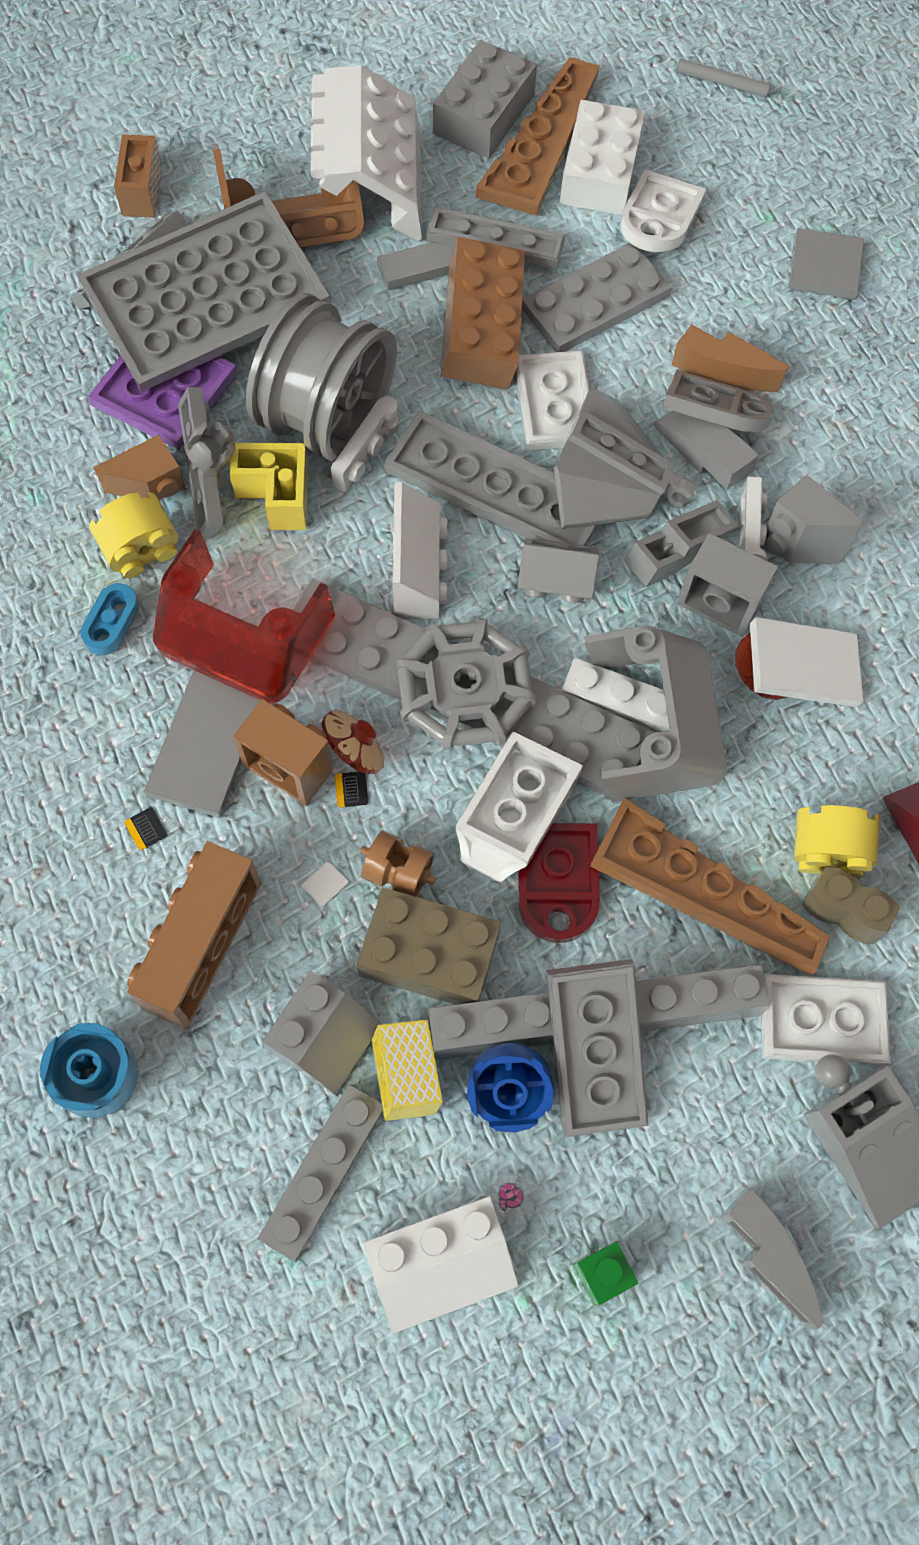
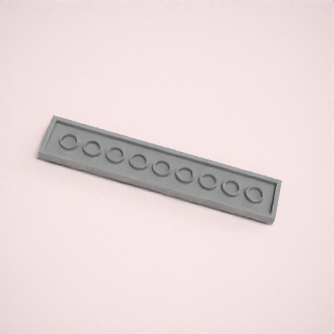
M312 578L278 634L277 642L289 650L401 701L398 673L394 670L396 661L402 659L427 630ZM447 640L448 644H458L451 640ZM433 646L420 662L427 665L431 660L433 662L438 657V649ZM511 667L505 668L506 685L517 686L514 669ZM463 674L460 681L455 683L463 689H469L471 685L476 684V680H469L468 674ZM414 677L416 697L428 694L426 678ZM531 677L533 693L537 695L536 704L527 709L505 736L506 741L498 746L503 748L512 732L520 734L583 765L582 773L577 782L609 797L601 772L637 766L641 759V744L653 731ZM503 698L499 702L498 708L493 712L498 720L511 706L513 701ZM433 706L424 711L446 722L449 719L442 717ZM483 719L458 722V727L463 730L486 727Z

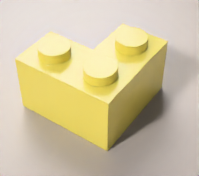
M235 443V452L230 459V478L235 498H266L265 509L270 530H306L309 465L305 443Z

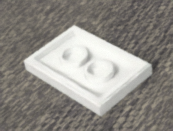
M583 350L519 355V364L515 371L526 451L563 448L583 401L590 390Z
M758 617L750 622L754 692L857 707L864 702L857 633Z
M764 974L770 1007L761 1014L762 1059L818 1062L825 1055L835 1054L844 1058L848 1064L876 1066L891 1064L886 981Z

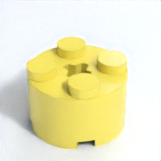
M135 492L111 501L99 511L102 518L97 524L92 519L89 526L111 569L122 573L124 578L127 579L141 574L144 571V565L156 559L158 562H165L177 554L175 545L178 541V533L159 499L151 492H148L149 497L141 498L139 493Z
M822 805L821 813L809 814L810 807H804L797 811L794 860L799 863L798 870L800 872L819 874L822 872L823 867H835L848 872L855 878L863 877L864 871H871L872 868L877 866L880 819L878 814H874L869 819L868 810L838 805Z

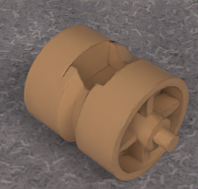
M380 831L370 848L362 846L360 850L361 854L366 855L361 878L383 887L389 883L392 886V890L417 897L426 882L434 885L436 877L430 875L435 853L416 844L406 847L404 846V839L389 832Z

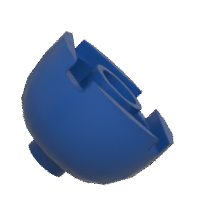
M506 1042L491 1046L479 1055L471 1068L467 1099L471 1111L477 1118L479 1114L484 1120L489 1122V1127L497 1131L515 1133L531 1129L538 1124V1119L546 1111L548 1114L552 1107L554 1082L548 1063L536 1050L524 1044Z

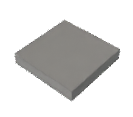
M798 228L794 241L788 289L855 300L859 288L864 239Z

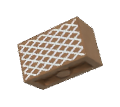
M122 134L114 189L123 216L154 218L156 216L162 162L155 136Z

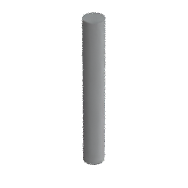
M681 58L676 72L766 98L771 86L769 83Z

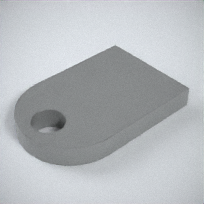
M680 370L675 372L662 407L746 432L766 430L774 414L773 406L766 399L753 392Z

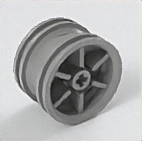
M301 293L293 297L281 308L270 323L254 356L246 388L248 417L252 423L267 428V430L280 436L289 434L294 429L302 432L304 443L309 451L320 456L323 455L325 459L335 462L376 402L381 397L387 396L397 359V342L394 334L384 328H378L367 320L358 321L348 327L341 323L337 307L327 301H321L310 293Z

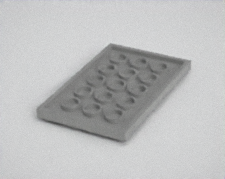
M265 191L77 274L82 289L141 392L263 336L281 308L289 300L301 293H310L321 301L331 303L329 293Z

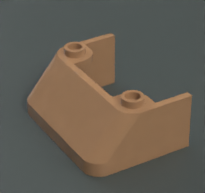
M212 144L224 209L255 196V191L247 180L242 178H225L219 144ZM352 180L337 196L321 188L322 193L275 200L272 203L300 248L356 238L364 227L359 183Z

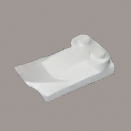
M512 732L455 826L460 844V861L498 882H503L516 871L527 867L564 802L572 795L574 785L582 773L583 765L520 734Z

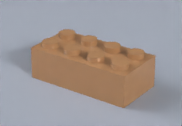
M458 237L449 263L440 377L503 389L509 388L519 364L525 250Z
M210 841L206 842L202 851L197 850L192 856L187 868L189 876L182 888L177 887L171 895L168 903L169 914L163 925L158 924L152 931L148 940V948L150 949L143 963L138 962L133 967L127 981L129 986L127 993L144 1011L188 1030L262 885L253 860Z

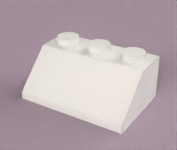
M394 482V615L402 619H439V605H447V582H439V572H447V550H439L440 540H447V517H440L439 502L403 482Z
M490 1196L363 1242L392 1334L518 1287L506 1241Z

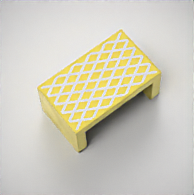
M428 1020L378 1025L372 1037V1045L385 1121L434 1115L443 1101Z

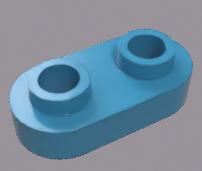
M115 583L101 591L81 628V638L90 652L97 655H107L114 652L121 644L139 609L138 599L131 587L126 584ZM119 604H125V605H126V606H125L123 609H121V610H115V609H114L116 605H119ZM109 635L106 640L97 641L100 636Z

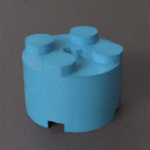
M81 1023L70 1027L69 1030L59 1037L56 1036L48 1044L40 1063V1077L47 1093L58 1105L81 1117L98 1118L116 1113L123 1108L135 1089L138 1078V1065L134 1052L111 1029L96 1023ZM94 1065L97 1066L96 1072L90 1074L88 1078L83 1075L85 1069H92Z

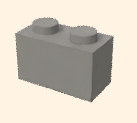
M525 538L517 589L525 590V594L528 596L540 598L546 597L547 593L562 595V600L574 603H582L584 598L592 599L599 548Z

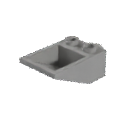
M835 1054L825 1055L817 1062L815 1074L818 1081L824 1087L834 1089L836 1094L809 1110L803 1116L876 1229H881L919 1203V1115L913 1102L889 1066L869 1071L850 1083V1067L847 1061ZM866 1093L871 1101L861 1102V1094Z

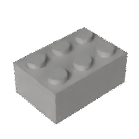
M480 40L433 102V134L489 159L535 95L537 64Z

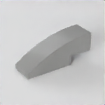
M675 411L669 412L654 424V427L700 474L707 470L726 490L747 477L755 469L759 455L725 426Z
M716 500L668 520L661 531L636 541L624 561L644 586L648 587L692 563L709 533L717 537L728 538L738 530L740 525L722 504Z
M752 1188L743 1191L720 1216L752 1248L741 1263L807 1329H819L824 1323L819 1300L806 1265L795 1244L776 1215Z

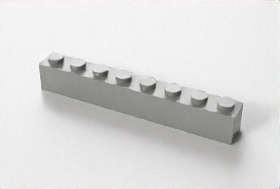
M762 964L636 981L641 1032L760 1016L770 1007ZM549 993L428 1008L429 1027L435 1060L480 1054L491 1046L506 1042L521 1043L528 1047L554 1044Z

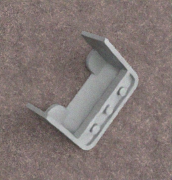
M647 625L585 636V645L592 664L607 669L635 663L651 664L660 662L670 730L653 733L644 739L640 747L641 765L601 772L602 780L611 801L617 802L622 801L623 798L629 800L713 786L719 783L726 774L727 764L706 647L696 640Z

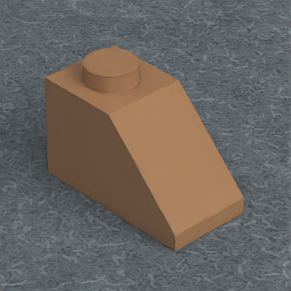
M159 435L93 467L101 488L105 493L124 496L138 492L140 497L144 498L149 497L148 492H151L160 500L173 496L179 489L185 487L180 467Z

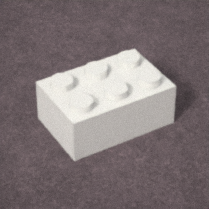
M586 100L580 101L563 172L560 204L622 215L627 203L645 115L644 110Z

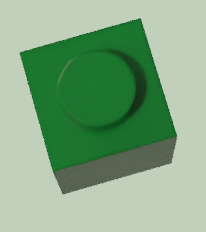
M617 1241L572 1264L593 1306H599L639 1284Z

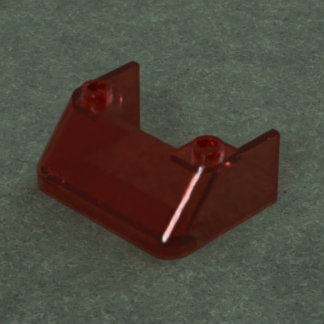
M194 529L161 580L153 630V642L162 656L254 698L263 699L268 703L283 700L291 691L336 618L327 585L323 583L318 585L302 613L285 607L276 608L264 616L259 626H255L195 599L201 589L202 582L214 566L202 533Z

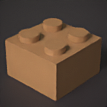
M262 699L233 736L244 767L305 806L308 805L333 771L327 735L313 724L305 726L295 720L294 714L281 704L276 703L273 706Z

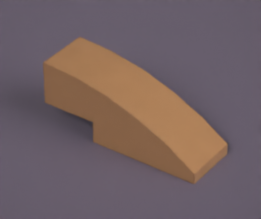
M691 325L677 342L672 361L673 366L687 373L744 390L778 392L789 368V365L730 332L720 341L694 325Z

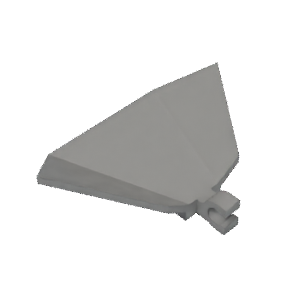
M597 389L588 391L554 467L562 529L647 519L664 492L667 493L666 496L670 503L681 508L686 498L689 499L693 495L696 484L673 473L675 464L665 459L620 401Z

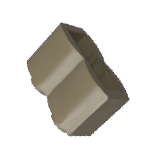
M825 867L813 881L802 902L807 912L823 922L838 924L841 930L849 937L866 944L876 943L889 931L900 909L897 902L886 893L875 888L863 887L854 876L835 867Z

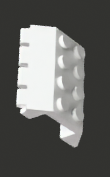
M362 65L325 68L324 74H313L311 176L315 179H321L319 187L335 196L354 180L389 200L392 210V227L419 241L422 239L421 148L415 99L406 91L398 89L384 80L382 76L373 73Z

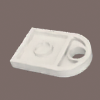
M644 169L623 209L620 222L622 235L635 247L650 252H666L679 247L685 240L704 200L706 189Z

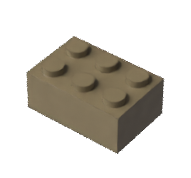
M382 887L357 962L358 974L363 978L454 1005L480 1002L499 938L501 922Z

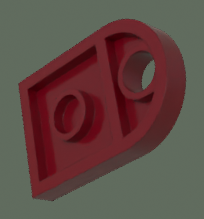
M552 823L527 867L518 870V909L521 919L530 932L545 941L565 943L576 940L591 928L597 917L600 905L599 871L590 867L598 851L597 823ZM554 912L565 913L570 919V927L564 931L554 930L548 923L549 915Z

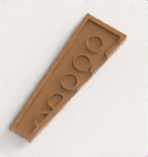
M572 57L568 58L550 83L548 90L537 101L536 109L531 116L524 119L518 134L514 139L511 138L505 146V152L500 159L493 162L478 183L476 198L535 216L538 215L572 137L580 101H588L598 78L600 65Z
M623 798L590 867L811 976L817 971L830 938L828 934L782 903L773 900L769 894L754 884H745L730 873L732 869L720 861L717 864L697 851L698 846L688 839L682 841L664 829L666 826L664 823L630 800Z

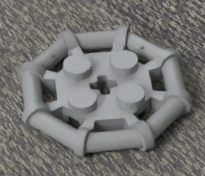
M479 618V621L439 626L432 623L426 626L427 631L402 659L396 661L394 670L398 673L402 703L400 715L403 720L414 723L443 744L442 748L451 750L454 746L496 742L499 745L506 741L505 736L527 709L536 704L537 695L533 693L528 663L529 650L525 645L519 646L487 623V619ZM473 637L472 642L448 644L447 641ZM483 641H487L504 654L498 657L493 653V656L485 651V647L482 646ZM433 646L438 649V657L433 662L431 660L428 665L420 662ZM514 667L517 686L506 685L505 668ZM463 674H468L469 680H476V684L471 685L469 689H463L461 686H457L455 682L460 681ZM414 677L426 678L428 694L416 697ZM503 698L513 701L511 706L498 720L493 712L498 708L499 702ZM431 706L436 708L442 717L449 718L447 727L440 724L424 711ZM483 719L486 726L458 730L459 721Z

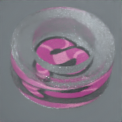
M506 1174L499 1177L492 1184L489 1191L496 1215L502 1219H519L531 1207L533 1200L531 1187L519 1175Z

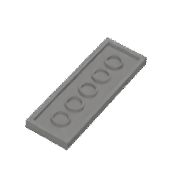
M420 410L384 463L385 472L524 538L587 546L598 525L562 529L554 472Z

